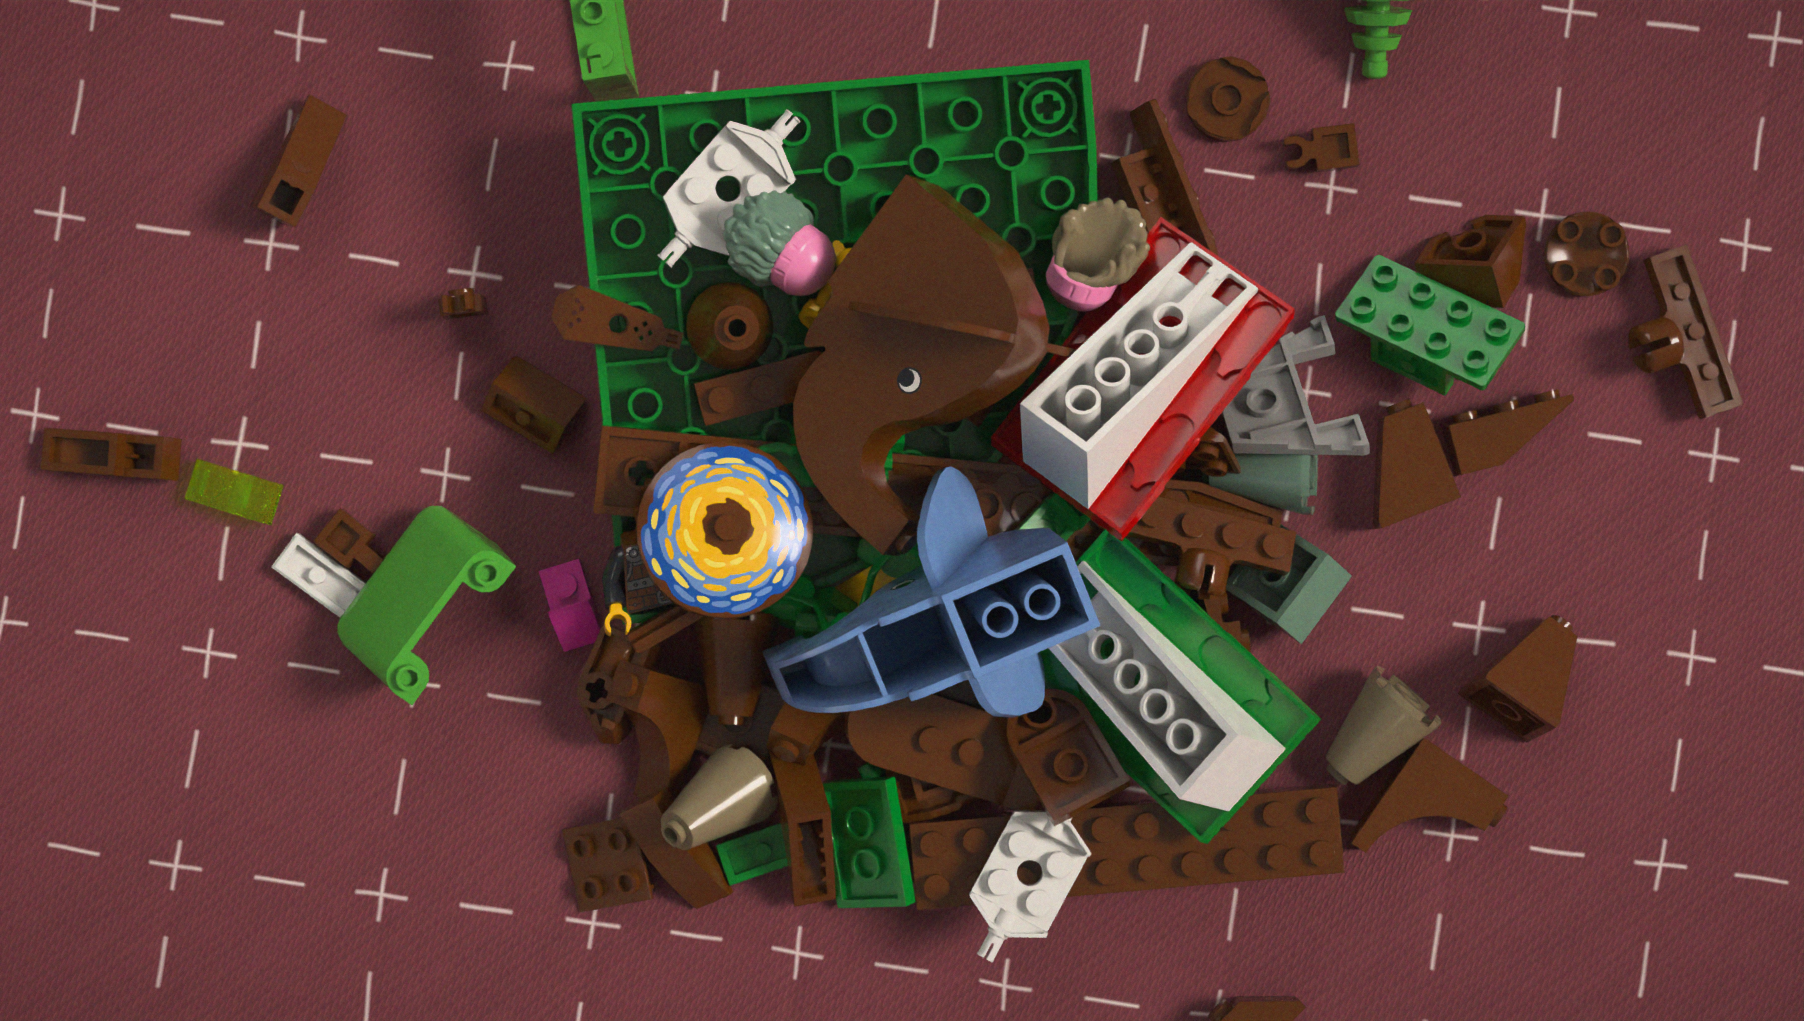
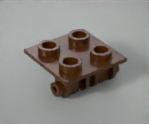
M621 817L562 830L580 913L654 899L652 889L655 887L654 883L650 882L646 867L649 860L644 858L642 849L631 835Z

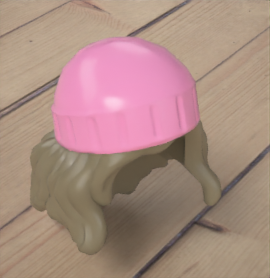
M1104 198L1099 201H1090L1088 205L1079 204L1077 210L1070 209L1068 213L1060 217L1059 225L1052 237L1054 255L1046 271L1047 286L1057 302L1076 311H1092L1104 305L1112 297L1116 286L1126 283L1137 272L1138 267L1147 258L1148 251L1150 250V245L1147 243L1148 232L1145 229L1146 222L1141 217V213L1137 209L1128 208L1124 200H1118L1116 203H1113L1111 198Z

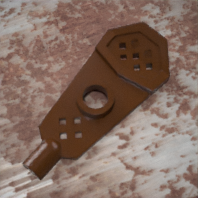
M579 284L556 297L551 316L564 340L645 351H653L659 345L680 349L684 334L683 332L664 328L661 317ZM578 298L580 302L576 304L575 299ZM583 305L584 310L580 311L579 307ZM574 310H575L576 313H577V314H575V315H573V314L571 313V312L574 311ZM617 315L622 316L626 320V328L620 333L613 332L609 327L610 319ZM580 318L581 322L577 323L576 319ZM646 321L648 325L644 327L642 323ZM572 322L574 326L569 327L568 324ZM637 326L639 330L635 332L633 328ZM651 330L653 334L649 336L648 331ZM642 335L644 339L640 341L639 337Z

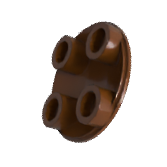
M1579 212L1565 217L1551 230L1545 244L1544 261L1550 277L1560 288L1578 296H1594L1614 288L1619 283L1628 266L1629 245L1623 227L1611 218L1596 212Z

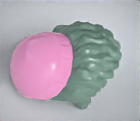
M773 190L769 193L761 192L759 195L747 196L744 199V205H734L733 215L724 223L723 239L726 242V249L730 255L728 264L732 266L734 272L748 278L756 286L775 285L789 295H810L825 286L834 272L836 254L832 242L828 236L814 227V218L811 211L791 193H778L776 190Z

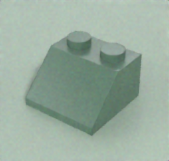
M1280 525V528L1288 529L1283 525ZM1296 534L1292 562L1288 574L1282 576L1238 564L1227 579L1226 590L1273 626L1302 644L1352 575L1330 555Z

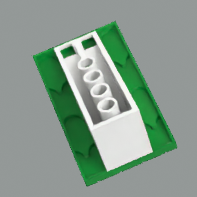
M1105 529L1076 562L1101 626L1040 651L1045 671V689L1063 690L1081 700L1124 771L1199 842L1208 844L1220 831V828L1234 816L1248 798L1277 769V766L1306 737V734L1320 722L1321 718L1273 672L1262 665L1241 643L1212 619L1170 577L1161 572L1128 539L1124 538L1121 542Z

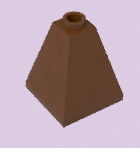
M1552 615L1547 617L1466 683L1458 694L1525 742H1529L1555 729L1561 720L1578 637L1572 632L1573 626L1560 616Z

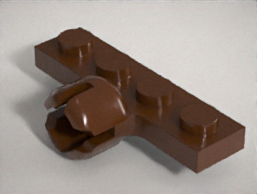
M1684 245L1644 259L1643 262L1660 307V315L1656 319L1635 325L1629 331V350L1645 344H1649L1651 350L1632 358L1636 366L1645 373H1653L1674 365L1679 366L1683 372L1699 419L1743 405L1688 246Z
M1158 497L1127 536L1168 546L1176 550L1179 559L1174 582L1188 596H1190L1192 589L1197 590L1198 599L1211 600L1217 599L1225 593L1231 564H1239L1282 576L1290 572L1297 532Z

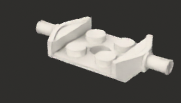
M786 109L771 129H766L765 131L729 121L663 195L662 198L677 230L674 233L676 237L657 255L664 261L673 251L674 253L665 262L672 268L687 248H692L693 245L729 255L726 249V242L723 239V233L725 230L724 223L733 215L734 205H744L745 197L759 195L761 192L769 193L773 190H776L778 193L785 192L795 182L796 178L782 148V140L801 122L795 116L785 125L787 120L793 115L792 112ZM724 176L734 177L740 185V194L735 200L730 202L721 200L716 194V183Z

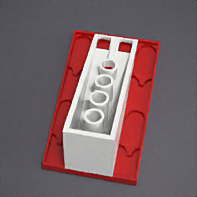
M1162 217L1159 218L1147 235V243L1150 245V250L1148 251L1147 258L1138 267L1137 272L1126 283L1117 285L1112 297L1104 305L1088 311L1062 344L1063 347L1076 349V351L1070 357L1059 355L1052 357L991 437V446L1005 456H1008L1010 460L1037 480L1039 479L1041 483L1068 503L1073 504L1076 509L1102 528H1105L1107 532L1121 542L1164 491L1166 483L1198 446L1201 437L1251 378L1253 370L1285 333L1295 313V308Z

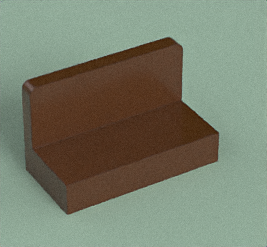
M514 356L492 383L481 411L553 454L561 444L570 422L583 407L586 398L520 357Z

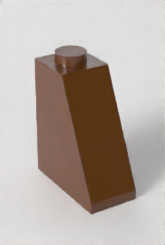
M1410 398L1386 407L1389 416L1378 419L1373 524L1375 529L1387 527L1461 498L1424 402L1412 406Z

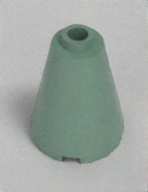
M1234 453L1241 467L1240 474L1227 473L1223 477H1214L1202 472V482H1208L1209 486L1256 503L1303 515H1313L1315 511V506H1307L1308 497L1317 496L1318 455Z

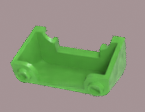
M429 506L418 513L343 613L337 625V633L342 644L394 694L410 705H413L429 681V670L426 663L411 650L462 582L476 591L489 593L497 590L504 584L516 568V565L498 544L453 512L442 506Z

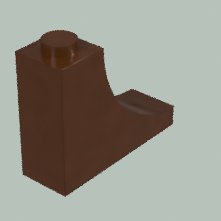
M620 659L606 700L618 705L626 712L637 733L640 764L633 795L642 798L667 787L675 800L682 788L709 708L705 684L680 675Z
M784 702L770 729L766 749L772 751L783 761L797 762L806 766L810 757L820 746L832 737L845 732L846 712L815 713L797 709Z
M1423 738L1406 751L1346 840L1366 853L1380 836L1393 827L1412 819L1428 816H1445L1460 819L1485 831L1489 825L1495 827L1506 813L1507 806L1504 805V802L1508 795L1429 740Z
M768 750L769 772L775 782L772 784L774 795H778L777 808L784 839L794 907L836 899L831 811L814 754L810 757L806 766H803L797 762L783 761L772 751Z

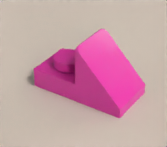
M581 559L540 570L539 575L550 607L548 615L563 651L566 652L595 643L601 629V624Z

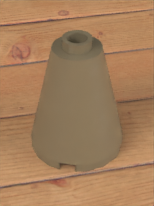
M1376 666L1370 673L1325 756L1330 763L1326 769L1344 785L1348 781L1359 784L1435 731L1442 723L1438 715L1431 720L1424 713L1430 706L1394 674L1389 680L1382 677L1381 674L1385 669L1381 666Z
M725 744L715 750L662 815L661 832L666 842L681 850H688L762 822L773 814L778 804V795L772 798L769 786L775 782L762 760L745 747H741L738 750L730 748L732 744Z

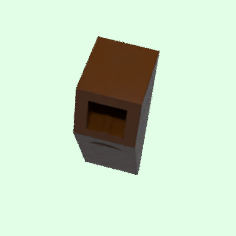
M308 94L250 207L286 226L296 227L316 189L347 115Z
M1559 389L1533 395L1535 404L1519 407L1518 400L1493 405L1494 414L1478 418L1477 411L1473 410L1451 416L1453 424L1442 427L1454 476L1503 465L1574 401L1573 394L1560 397Z

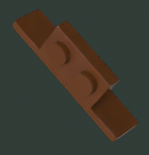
M1149 100L1130 112L1131 120L1144 150L1118 158L1111 163L1129 208L1137 209L1141 213V217L1145 219V229L1148 233L1159 218L1162 217L1218 256L1215 237L1208 228L1200 209L1198 195L1192 189L1184 169L1182 155L1176 149L1169 132L1167 118L1161 111L1157 100Z

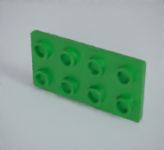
M1376 255L1335 312V320L1371 337V361L1444 396L1454 384V378L1479 390H1485L1525 331L1524 322L1381 255Z

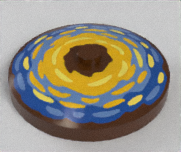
M733 442L703 444L671 459L660 469L648 485L639 505L636 519V544L639 557L655 587L678 607L690 613L712 619L746 617L758 613L780 600L795 585L803 573L813 542V521L810 506L795 476L770 454L749 445Z

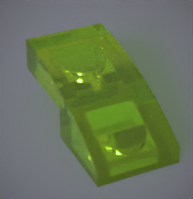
M197 459L184 499L272 525L284 485Z

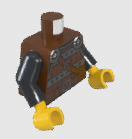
M637 507V508L634 509V511H633V512H634L635 521H636V519H637V513H638V508H639V507ZM636 529L620 534V546L611 550L602 574L604 607L610 612L604 622V630L608 636H611L609 624L611 620L616 618L623 620L626 626L625 634L627 635L631 628V618L628 614L672 604L655 587L642 565L636 544ZM626 607L628 614L622 609Z

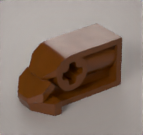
M603 623L579 679L577 696L587 720L591 721L592 728L599 742L604 744H620L630 734L633 728L632 721L622 708L607 701L606 698H602V694L597 692V688L599 685H604V688L609 691L620 659L655 668L663 646L656 644L642 653H637L630 644L624 629L610 625L611 636H608L605 633Z

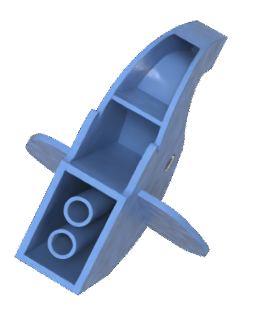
M953 467L939 469L932 477L923 500L917 528V544L922 566L884 585L851 613L821 633L808 639L800 635L762 651L782 699L797 709L809 712H848L880 706L906 697L914 701L962 681L969 680L979 704L992 716L1013 718L1036 711L1042 705L1045 698V671L1040 651L1101 626L1068 542L1050 528L1019 529L988 537L980 504L971 482L965 475Z

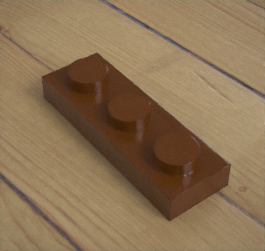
M818 349L693 383L704 425L715 424L794 402L799 381L811 364L821 355V351Z

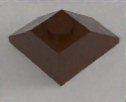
M1484 215L1470 221L1472 228L1453 237H1450L1448 232H1444L1430 239L1414 263L1418 272L1492 308H1504L1520 282L1526 230L1525 216Z

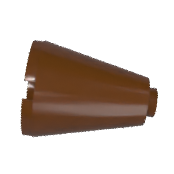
M725 282L713 285L696 297L688 312L686 331L692 348L702 360L717 368L739 369L752 364L764 354L772 339L773 317L767 302L757 291L744 284ZM735 319H740L742 322L741 333L737 337L732 336L728 329L729 324Z
M755 613L736 619L702 617L694 622L709 713L711 716H718V724L744 726V718H752L767 669V662L762 651L773 647L779 627V618L774 617L773 614Z

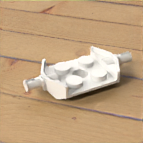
M1014 810L969 893L970 898L989 925L987 928L989 933L977 952L979 956L984 958L993 943L986 956V960L994 962V958L1003 941L1007 940L1008 937H1047L1052 922L1087 857L1091 855L1090 850L1071 823L1072 818L1054 826L1045 810ZM1033 860L1040 864L1042 875L1038 882L1024 884L1019 880L1017 869L1024 861Z

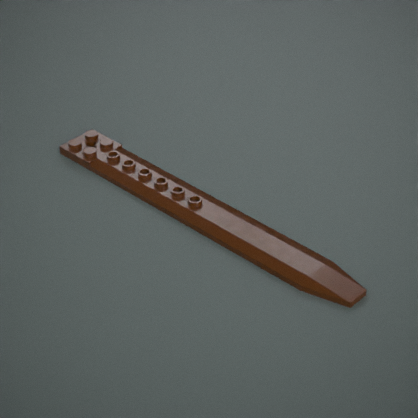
M601 425L593 513L634 517L633 511L639 507L642 497L654 476L671 459L691 448L715 442H733L757 448L762 444L773 442ZM892 453V470L889 471L888 485L919 516L932 477L939 469L953 467L965 475L976 492L988 537L1002 532L1013 531L1052 492L1039 479L1037 480L1019 465ZM638 461H646V467L653 470L654 473L652 478H645L644 485H636L635 477L628 476L629 468L636 467ZM1170 479L1166 483L1164 491L1159 495V497L1276 527L1281 525V511L1201 482ZM802 487L811 510L813 533L862 538L831 507L817 487ZM1090 519L1081 530L1075 531L1066 540L1073 557H1081L1105 528H1102ZM1129 536L1125 537L1153 564L1177 566L1179 557L1177 551L1173 548Z

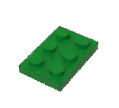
M895 776L823 781L822 784L831 811L837 907H906L915 903Z

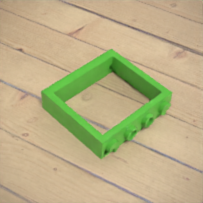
M570 0L582 79L595 101L639 98L624 0ZM587 59L590 60L591 73L588 71Z

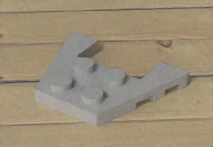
M1325 315L1311 320L1310 327L1295 335L1293 332H1290L1279 339L1280 344L1273 347L1251 373V378L1221 413L1233 453L1361 456L1370 454L1369 442L1359 414L1314 424L1294 365L1335 354V344Z

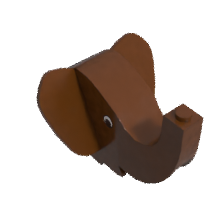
M907 174L829 278L828 282L832 288L831 297L814 319L804 341L806 347L816 348L824 346L825 351L811 364L799 381L793 402L794 433L797 448L814 484L831 507L857 533L882 555L891 556L906 554L916 545L917 528L920 516L893 492L886 481L884 466L887 455L903 434L925 426L946 425L960 421L1000 401L1017 389L1035 371L1046 353L1070 357L1076 351V349L1047 343L1050 327L1044 304L1017 250L943 188Z

